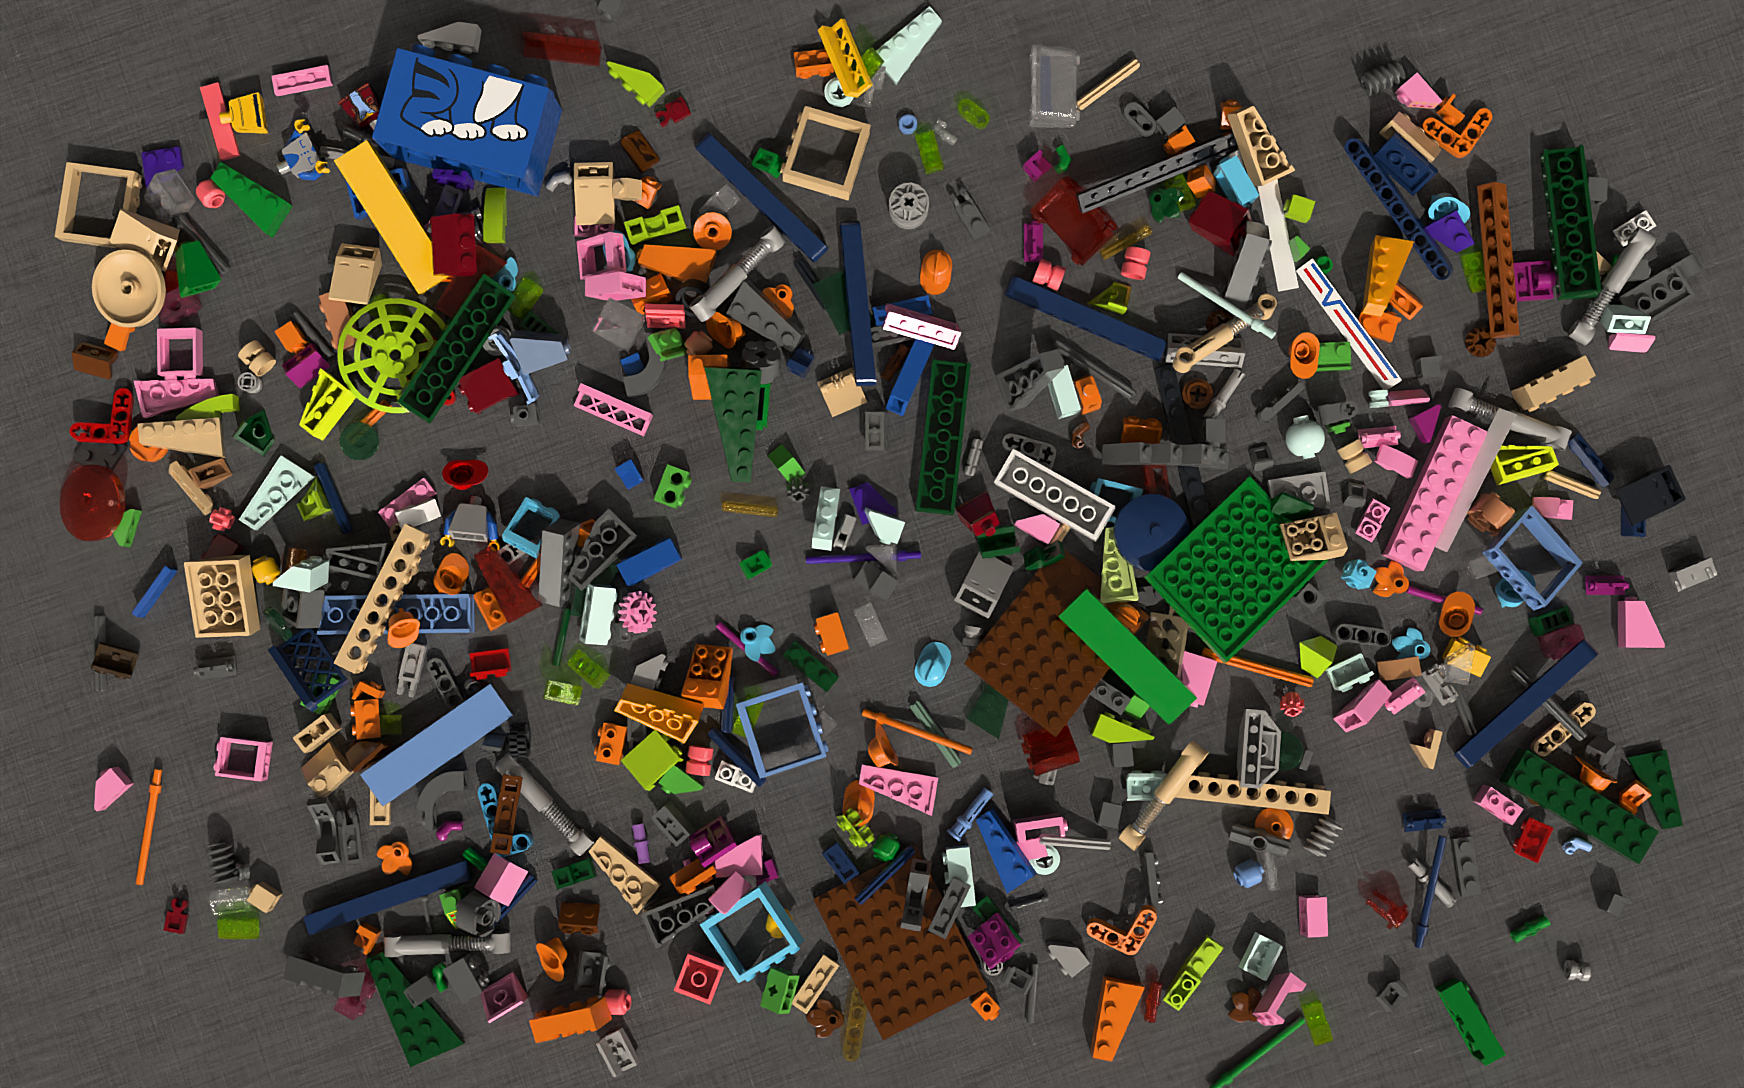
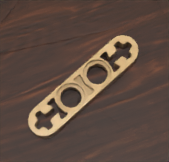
M1581 702L1567 714L1582 727L1595 716L1596 710L1591 703ZM1583 707H1584V708H1588V710H1587L1588 715L1582 714V715L1579 716V717L1576 716V715H1580L1581 713H1583V711H1584V710L1582 709ZM1557 721L1531 743V750L1535 755L1546 756L1572 734ZM1554 730L1560 732V738L1557 741H1554L1551 737V733ZM1538 744H1545L1543 746L1544 751H1538Z

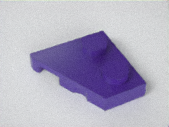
M180 147L141 152L145 183L148 190L154 189V185L162 180L165 181L174 172L184 168L182 148Z
M433 169L432 177L439 185L445 186V184L454 185L457 189L465 191L467 188L472 190L474 188L475 182L467 171H461L460 175L454 173L455 171Z
M1457 209L1425 226L1433 238L1456 253L1475 244Z
M868 483L849 489L862 525L870 523L864 511L865 507L888 515L897 513L896 509Z

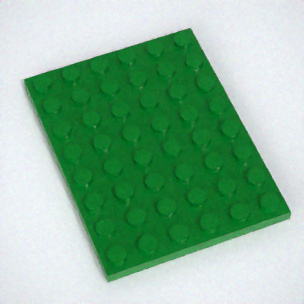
M1250 476L1144 577L1223 663H1227L1329 561L1328 559L1290 561L1280 524L1292 521L1270 511L1272 499Z

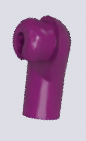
M445 821L436 831L438 840L445 841L451 830H463V821Z

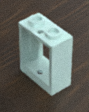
M1066 365L1048 384L1058 419L1075 415L1081 410L1068 365Z

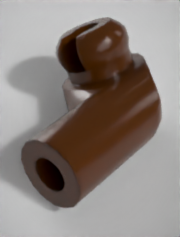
M1086 421L1082 422L1071 432V444L1074 448L1080 449L1084 446L1083 434L1091 428Z

